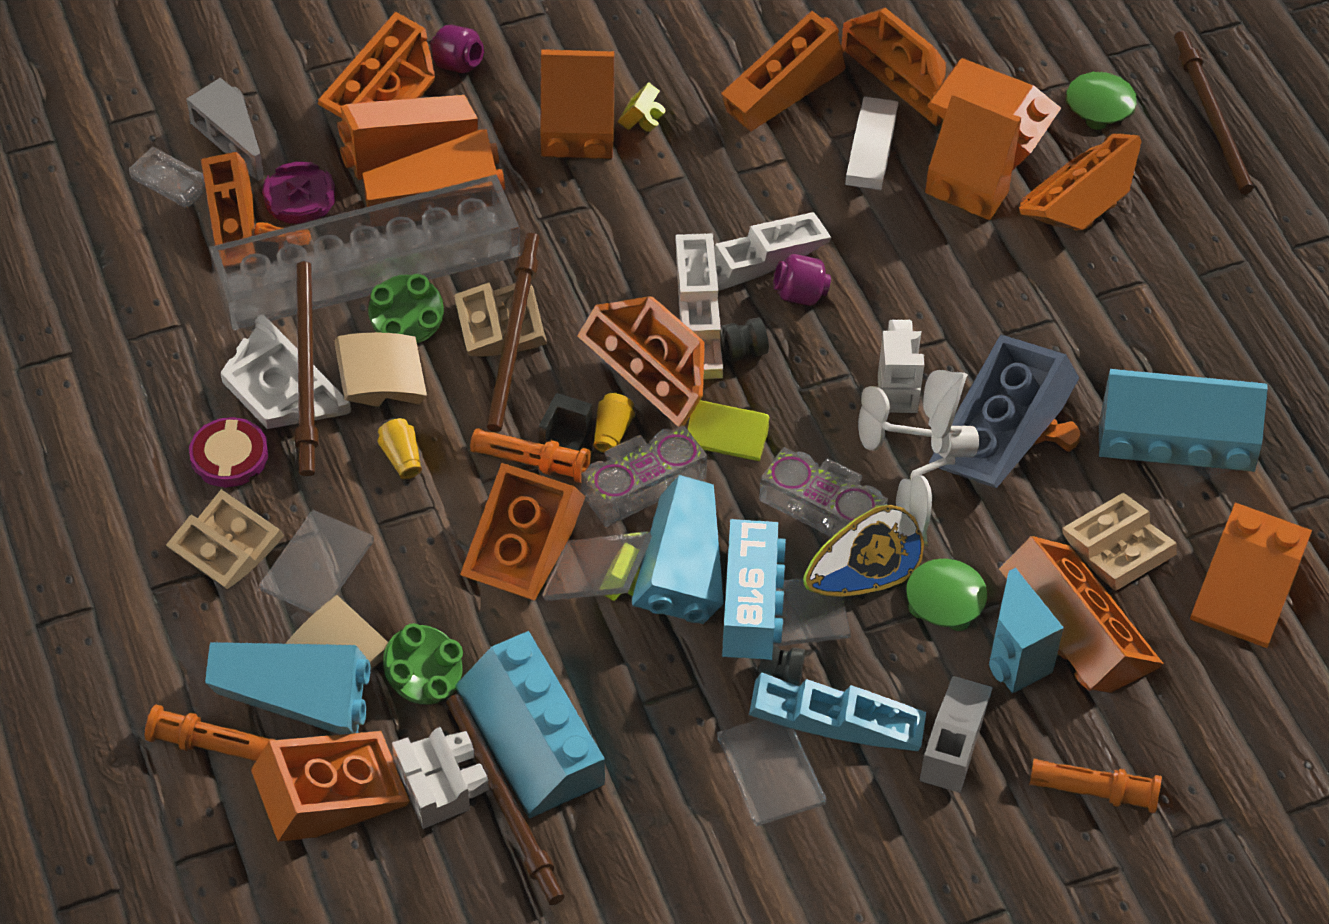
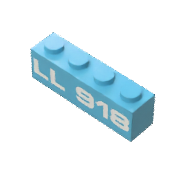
M730 519L722 657L772 660L773 643H781L783 618H775V615L782 616L784 591H776V589H783L785 565L777 564V562L784 563L786 539L778 538V522Z

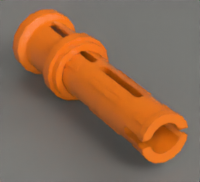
M480 428L474 430L470 443L471 452L539 467L543 474L549 476L552 473L574 477V481L582 483L585 480L591 459L590 449L573 450L561 447L559 442L552 440L550 442L547 441L544 445L484 431Z
M157 704L152 707L145 727V740L153 743L158 739L178 744L179 748L185 751L192 750L194 747H200L257 761L269 741L276 740L204 723L194 713L184 716L164 711L163 706Z
M1034 758L1029 785L1109 799V803H1112L1113 806L1120 807L1122 803L1148 808L1150 813L1156 814L1162 776L1155 775L1153 778L1129 775L1125 769L1120 768L1119 770H1114V773L1101 772Z

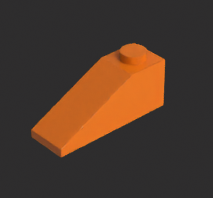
M237 152L201 159L218 265L224 266L256 259L253 196L247 162Z

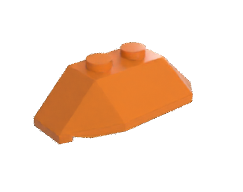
M882 8L844 22L841 44L844 51L935 126L939 125L942 118L927 106L945 81L946 62L935 47L887 8Z
M395 12L318 99V105L342 118L340 106L345 104L420 98L435 79L426 29Z
M1113 133L1105 138L1102 144L1091 147L1075 157L1022 198L1019 206L1021 215L1056 227L1072 228L1076 231L1089 228L1097 217L1105 211L1114 208L1117 205V201L1130 191L1141 146L1140 136Z
M648 296L595 305L577 337L678 427H684L703 397L705 342L654 297Z

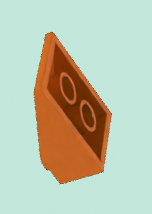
M541 49V157L613 159L614 52Z
M963 58L957 62L927 105L944 119L951 95L956 90L1022 117L1013 170L1032 153L1061 109L1034 85Z
M955 90L951 95L928 168L925 193L938 200L962 208L969 213L991 220L1009 193L1022 117Z
M501 463L460 575L535 601L573 532L585 495L572 485Z
M1235 502L1190 620L1268 648L1312 530Z
M382 731L269 741L251 769L278 842L316 838L405 807L410 802Z

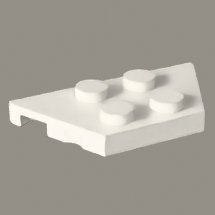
M261 314L255 320L256 328L248 339L243 338L237 347L236 355L229 359L221 371L222 382L267 429L299 423L298 349L264 314ZM313 365L314 420L350 413V402L344 400V396Z

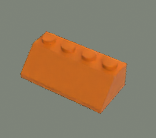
M1030 536L999 568L1006 579L1009 571L1016 568L1064 627L1057 654L1069 660L1076 669L1074 673L1076 679L1086 689L1111 693L1159 669L1164 664L1070 545Z

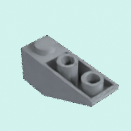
M956 676L952 677L924 754L920 781L961 792L993 687Z

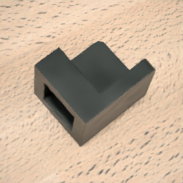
M556 393L539 424V443L545 445L547 441L550 442L552 440L559 442L561 447L580 451L592 429V404Z

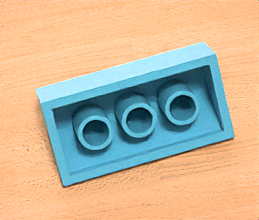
M1110 369L1099 420V457L1255 472L1263 440L1267 384Z
M529 631L492 646L455 685L457 693L462 696L483 739L528 818H532L605 785V758Z

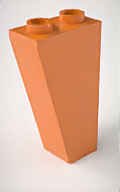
M814 11L807 14L721 93L727 113L751 132L842 73L846 69L843 58L844 49L840 44L838 37L839 29L835 23L828 17L821 18Z
M465 95L345 104L340 106L342 121L337 123L339 135L345 144L344 147L340 148L343 163L346 168L352 167L358 180L363 179V173L478 131V118Z
M487 129L475 131L363 173L364 193L370 225L500 206L499 191H505L504 175L502 169L496 170L495 165L499 164L497 144L489 142Z

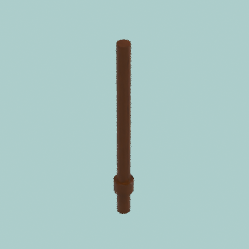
M1179 31L1174 35V40L1180 51V63L1183 70L1190 74L1240 193L1248 194L1253 191L1254 186L1203 71L1202 57L1199 50L1193 48L1187 32Z
M532 232L525 235L522 254L517 258L514 270L517 279L487 422V429L493 432H500L502 430L531 281L536 278L539 265L536 256L540 236Z
M303 261L296 264L299 427L295 429V446L299 448V474L301 476H313L315 474V448L319 445L318 428L314 427L312 264Z
M456 694L449 697L446 704L460 731H466L474 749V758L477 764L480 763L488 778V786L526 858L524 860L526 870L532 880L538 881L549 905L560 903L564 900L565 896L553 874L554 865L545 850H541L462 696Z

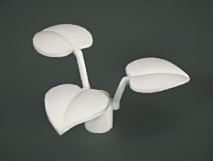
M936 370L929 375L924 390L923 407L925 414L930 418L929 426L931 430L894 425L886 422L890 404L887 395L879 387H866L861 396L862 407L859 413L858 430L860 440L866 449L871 451L880 449L884 442L886 430L931 437L933 451L943 457L911 472V479H902L897 491L896 506L904 508L914 516L923 536L924 546H929L927 530L931 516L932 492L927 479L922 475L944 465H954L955 457H974L979 448V435L974 426H952L965 380L968 374L962 372Z

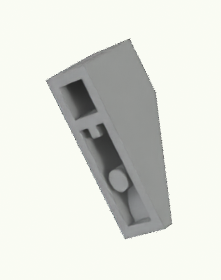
M219 78L187 98L190 122L226 154L237 152L247 162L249 174L259 181L264 178L261 155L246 109L245 98L237 87H231L223 79Z

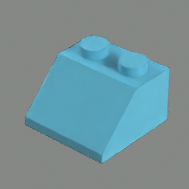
M1016 568L1008 573L989 661L994 677L999 682H1004L1012 693L1053 673L1064 629Z

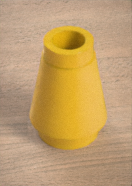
M608 393L604 396L603 400L599 401L595 440L593 443L595 449L608 454L616 451L617 446L635 416L633 410L634 403L631 399L621 394Z
M402 418L384 423L378 429V444L399 473L401 479H410L421 473L422 467L420 465L414 427L408 425L407 421Z

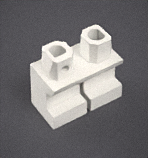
M890 320L888 331H883L878 387L887 395L890 404L889 412L918 413L924 371V355L919 354L922 331H913L912 321Z
M441 727L431 732L429 738L410 743L409 738L392 742L395 766L423 829L470 810L469 799L489 790L488 778L480 763L460 770L457 763L474 758V749L466 731L445 737Z

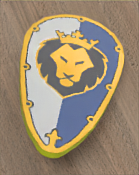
M893 505L872 508L855 518L825 543L811 560L803 577L805 588L810 592L824 596L843 597L884 590L903 583L919 567L923 557L924 541L916 519L904 508Z

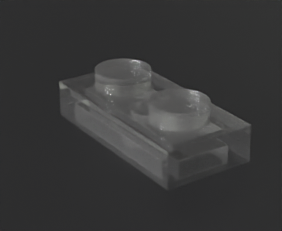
M153 146L129 168L132 179L186 209L206 191L203 173Z

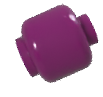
M445 25L438 30L430 43L432 58L436 66L447 71L469 73L480 64L484 55V46L479 35L474 30L466 27Z
M791 254L784 261H779L773 278V288L778 290L779 296L783 301L805 306L816 304L821 295L826 296L831 283V276L826 274L825 265L820 259L798 254Z

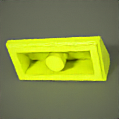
M700 400L690 416L686 437L688 435V438L692 441L694 440L696 447L697 445L699 447L697 449L760 462L769 429V415ZM685 439L684 446L693 448L692 444Z

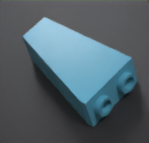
M679 475L660 495L634 589L632 606L647 609L657 614H666L685 619L691 623L704 624L724 604L714 485Z
M210 642L205 683L218 695L340 735L358 733L359 725H363L366 719V703L362 699L363 684H368L370 679V662L356 645Z

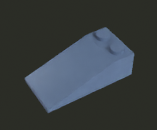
M1000 334L959 407L952 426H974L979 435L978 451L974 457H955L954 465H944L939 467V469L997 488L1059 414L1075 387L1079 376L1067 355ZM934 452L929 463L935 462L939 459H942L943 457H941L939 453Z

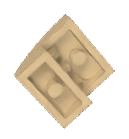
M488 282L454 294L466 350L469 356L501 355L515 284L493 291ZM532 284L530 286L517 352L547 344Z
M375 332L337 336L334 343L344 400L379 407L385 398L420 405L427 396L416 337Z
M221 489L198 518L192 514L187 518L166 546L221 586L228 589L256 567L279 543L284 534L280 529Z
M1121 493L1062 528L1063 535L1077 554L1115 591L1177 555V543L1150 524L1149 511L1125 493Z
M336 595L304 622L285 644L356 645L365 655L366 659L369 660L371 670L383 660L388 642Z

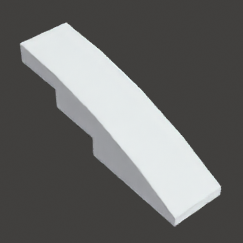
M871 97L863 98L845 185L882 190L899 101Z
M814 212L750 226L747 237L716 243L714 246L718 291L774 271L778 262L784 261L791 254L805 256L829 243L831 236Z
M713 233L675 235L680 321L705 342L703 379L723 378Z

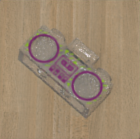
M683 425L673 430H661L649 441V444L645 442L641 435H638L606 450V462H594L588 466L585 472L581 473V493L585 495L586 502L606 528L657 503L660 495L679 475L699 481L705 480L707 454Z
M785 447L782 448L761 476L759 501L830 537H833L855 518L872 508L887 505L888 498L884 497L873 486L860 485L862 475L828 458L819 467V464L814 462L808 454L801 451L795 453Z

